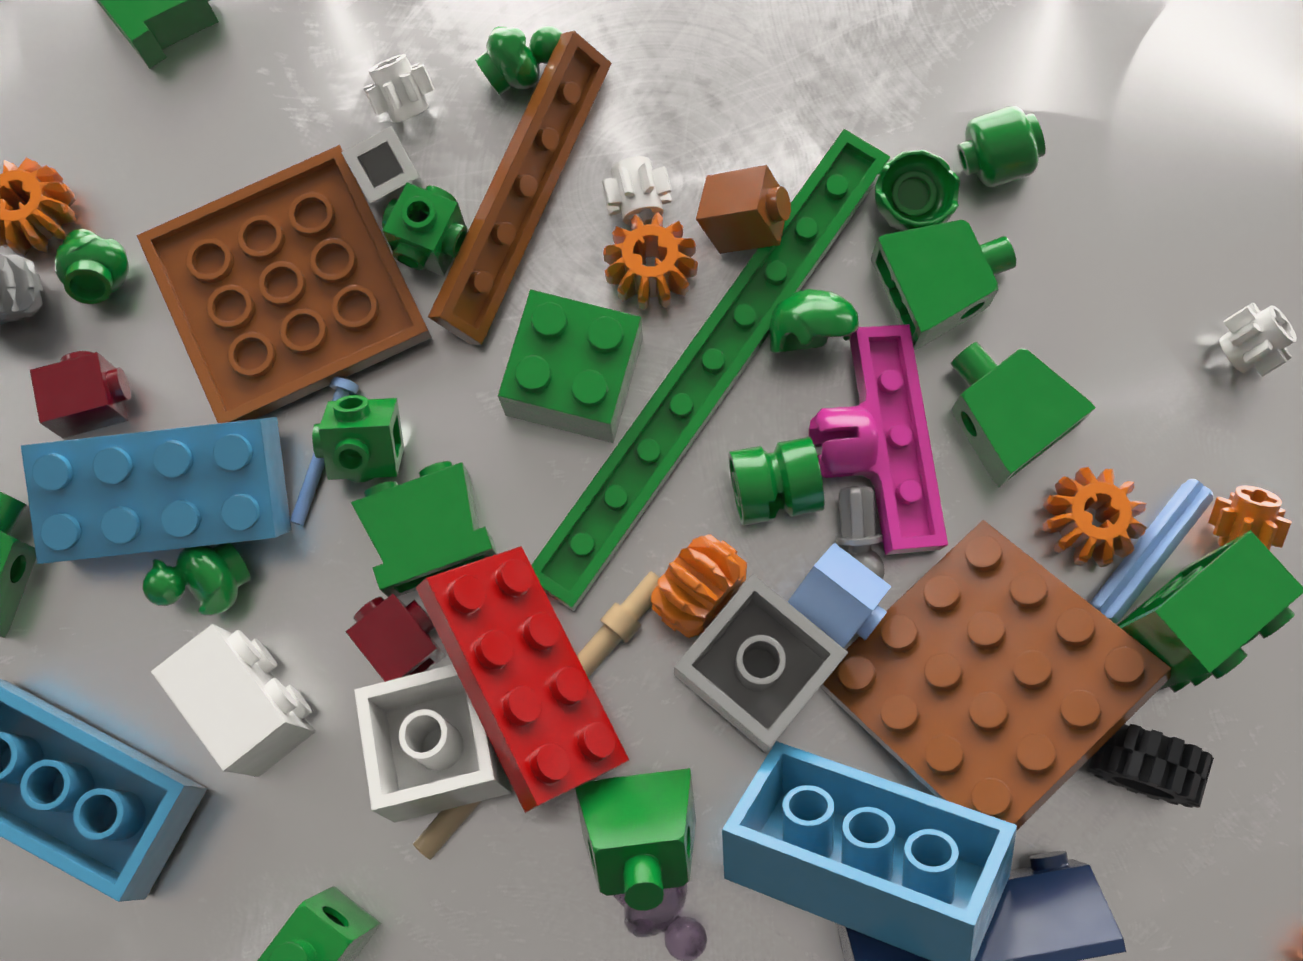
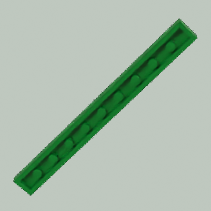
M843 129L792 200L790 217L784 223L780 245L757 249L531 566L546 593L572 611H575L770 334L771 316L777 304L802 289L876 184L881 169L890 160L889 155L848 130Z

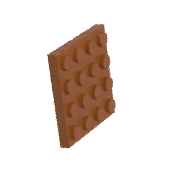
M340 145L136 235L218 423L257 419L330 385L334 377L346 378L432 338L363 192L341 153L343 151Z
M982 520L887 610L885 616L866 640L859 636L846 649L848 654L820 687L936 797L1015 824L1018 830L1171 678V667L990 524Z

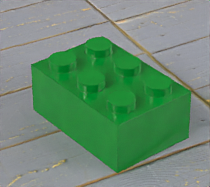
M1250 530L1187 565L1117 625L1171 667V678L1159 690L1170 687L1175 693L1190 682L1197 686L1211 675L1215 679H1219L1239 665L1248 655L1241 648L1242 646L1252 641L1259 634L1263 639L1272 635L1294 617L1295 613L1288 606L1303 594V586Z

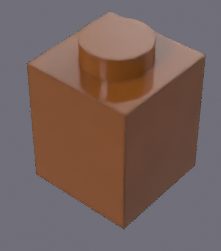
M767 165L707 175L696 221L719 254L780 245L784 223L789 219L791 213L790 197L785 187L778 184Z

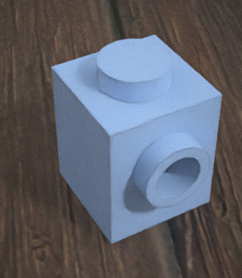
M834 543L813 566L788 600V603L844 648L855 633L866 640L879 624L887 611L881 608L878 603L891 586Z

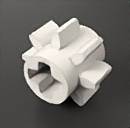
M406 54L387 59L369 69V74L374 83L365 86L363 89L376 115L387 111L391 121L396 123L412 118L429 107L424 94L433 91L435 88L425 66L421 62L411 66Z
M635 156L617 162L611 168L612 178L603 179L602 181L608 214L612 216L621 213L623 222L626 225L631 226V218L634 214L642 219L644 225L651 223L653 216L657 212L663 215L662 204L671 203L672 201L666 167L663 166L653 170L651 160L647 157Z
M1251 303L1224 320V324L1230 332L1220 337V345L1228 360L1240 372L1245 373L1256 367L1258 373L1263 377L1292 358L1286 347L1296 342L1297 337L1288 319L1275 306L1271 305L1260 312L1256 304Z

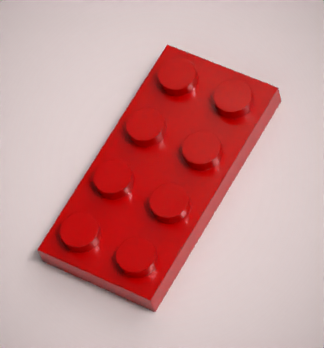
M522 546L427 577L416 587L525 813L629 761Z

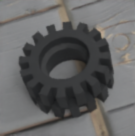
M1124 724L1090 758L1087 771L1099 779L1108 780V783L1125 787L1128 791L1136 794H1145L1149 798L1155 800L1162 799L1174 805L1181 804L1185 807L1193 808L1194 806L1199 808L1214 757L1209 752L1202 751V748L1196 745L1185 744V740L1180 738L1168 737L1163 735V732L1153 729L1148 731L1138 725L1130 724L1128 726Z

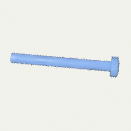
M334 377L330 383V387L335 390L332 401L349 395H357L359 389L355 382L341 377ZM314 453L290 522L304 526L325 465L324 458H316Z

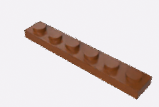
M576 31L561 34L428 315V318L468 344L482 345L612 64Z

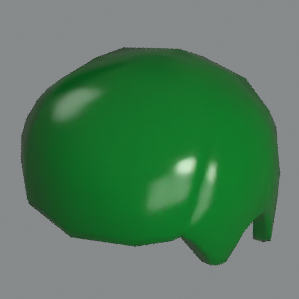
M923 149L900 152L887 162L879 173L875 185L877 209L887 224L899 231L946 223L959 206L960 179L955 172L950 170L949 165L943 158Z
M813 289L795 292L777 304L772 313L770 321V351L772 353L818 348L827 343L828 337L843 336V339L847 341L852 333L858 330V313L850 302L833 292Z

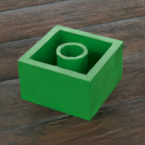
M530 289L498 393L505 416L614 443L643 341L641 317Z

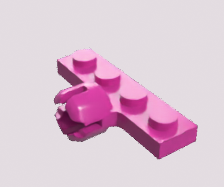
M910 324L858 327V330L852 333L850 337V346L859 394V405L822 408L810 420L808 437L812 439L814 447H822V454L817 455L821 475L824 478L861 475L870 479L875 491L885 555L941 550L948 546Z

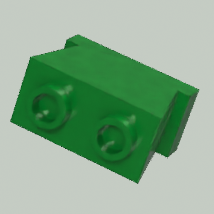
M96 0L149 69L167 58L162 49L219 22L208 3L210 0Z
M443 461L429 465L419 472V478L399 485L396 481L376 484L365 490V497L351 502L383 561V564L372 568L379 590L387 597L391 594L399 597L415 591L416 587L427 577L498 554L493 539L486 527L479 528L471 478L463 462L452 465L450 461Z

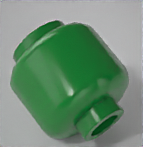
M1008 106L971 119L966 127L965 142L957 145L960 163L967 176L976 174L980 182L988 187H997L1031 175L1038 166L1039 157L1044 156L1046 150L1043 132L1036 116L1032 113L1026 115L1016 106Z

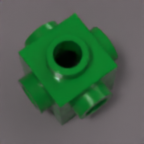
M407 182L399 198H393L388 203L382 218V231L395 259L416 270L426 269L441 276H445L468 232L456 199L447 191L432 185H428L423 189Z
M349 395L336 401H328L321 423L314 424L312 432L314 454L316 458H324L328 480L347 479L351 482H367L378 477H397L404 451L397 398L367 399L361 395Z

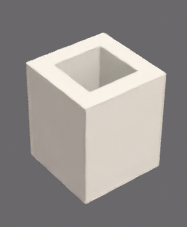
M392 126L341 152L369 203L420 177Z

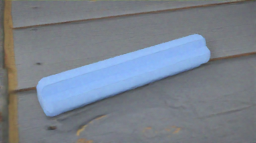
M1189 479L1186 483H1183L1145 531L1144 535L1134 545V551L1123 559L1091 600L1090 604L1114 623L1119 622L1213 501V492L1195 479Z

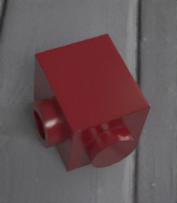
M77 351L68 353L60 359L61 362L30 370L39 423L61 438L128 421L125 401L131 399V390L127 377L120 367H114L98 352Z
M391 594L385 600L381 596L365 604L354 615L353 619L356 623L345 631L384 682L429 671L446 657L429 635L435 629L430 617L415 599L406 606L394 594Z

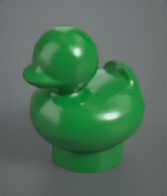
M497 26L488 37L487 51L477 57L475 61L499 95L504 94L512 87L516 89H529L534 87L539 81V64L548 63L562 32L553 26H542L532 34L529 47H527L525 34L519 28Z
M76 229L67 234L63 244L56 250V257L54 259L55 273L59 281L64 284L66 293L80 303H101L112 292L117 291L126 281L129 272L127 254L123 246L112 238L103 239L87 229Z
M231 543L219 544L214 548L208 545L188 547L180 552L174 567L166 565L159 559H154L152 561V569L143 580L142 590L145 597L151 603L158 606H168L174 604L182 597L185 586H187L200 603L198 612L204 616H212L223 613L234 605L238 596V587L250 581L251 576L244 560Z

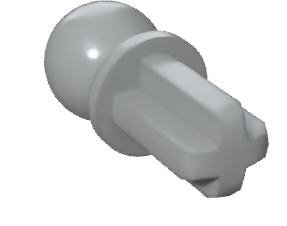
M867 486L843 488L839 492L841 535L836 536V544L848 546V554L883 579L885 570L883 561L871 549V544L883 541V535L876 533L874 491L871 487Z

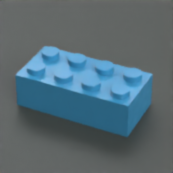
M277 417L21 445L37 564L270 539L292 530Z
M0 679V837L118 902L146 899L208 788L16 685Z
M776 741L722 829L724 879L930 961H975L1010 877L1017 825Z

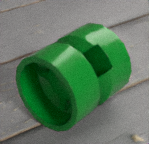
M810 437L778 442L772 453H767L761 446L730 451L728 453L733 493L742 526L772 521L776 518L779 510H785L791 517L824 510L825 500L822 475L816 449Z

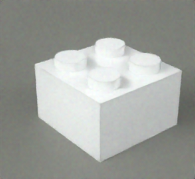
M211 624L151 671L223 771L259 777L316 732L305 718L312 713L308 703L292 685L289 684L287 687H284L274 677L271 670L277 667V663L262 643L256 638L250 641L240 630L232 634Z
M453 664L354 690L371 810L395 823L511 794L509 779Z

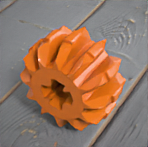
M27 157L19 167L14 163L4 160L3 173L0 174V246L4 248L9 246L15 253L25 256L32 246L38 251L47 253L48 240L53 236L56 239H65V232L61 226L77 221L75 212L70 208L76 199L74 198L73 191L63 183V178L55 169L49 168L47 165L41 167L36 161H32Z
M657 212L653 216L651 224L644 225L642 219L634 214L631 218L632 231L616 226L612 232L615 244L604 248V261L610 265L605 270L606 281L609 284H619L617 293L622 302L638 294V307L643 311L649 306L650 298L655 297L658 298L659 304L662 307L667 308L671 304L670 291L685 296L689 291V282L686 278L697 275L698 262L691 258L696 253L695 241L693 238H682L683 225L680 224V221L664 228L663 216ZM646 257H656L655 266H645Z
M1089 467L1079 469L1075 473L1074 480L1066 476L1062 477L1055 484L1058 495H1050L1043 504V508L1054 515V517L1043 523V531L1049 533L1060 532L1062 536L1055 543L1054 552L1061 553L1071 546L1075 548L1073 555L1075 565H1084L1092 556L1099 567H1106L1111 564L1114 554L1122 558L1131 554L1134 551L1131 539H1138L1144 535L1147 528L1134 518L1146 510L1145 506L1147 503L1129 501L1127 497L1134 489V482L1127 481L1117 487L1114 485L1115 476L1113 469H1105L1096 479ZM1089 507L1096 510L1095 519L1103 523L1099 527L1092 525L1093 515L1086 511Z
M711 534L693 539L687 548L681 549L677 558L669 563L666 572L658 579V586L654 589L651 596L652 610L662 617L661 621L675 632L678 630L687 638L703 633L746 580L747 562L737 555L738 551L724 540L720 542Z

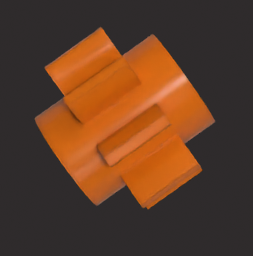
M1253 486L1237 487L1235 493H1230L1229 499L1217 497L1208 523L1215 526L1213 534L1219 536L1218 544L1220 547L1251 530L1269 550L1271 545L1283 547L1292 522L1283 518L1286 511L1280 508L1282 501L1278 496Z

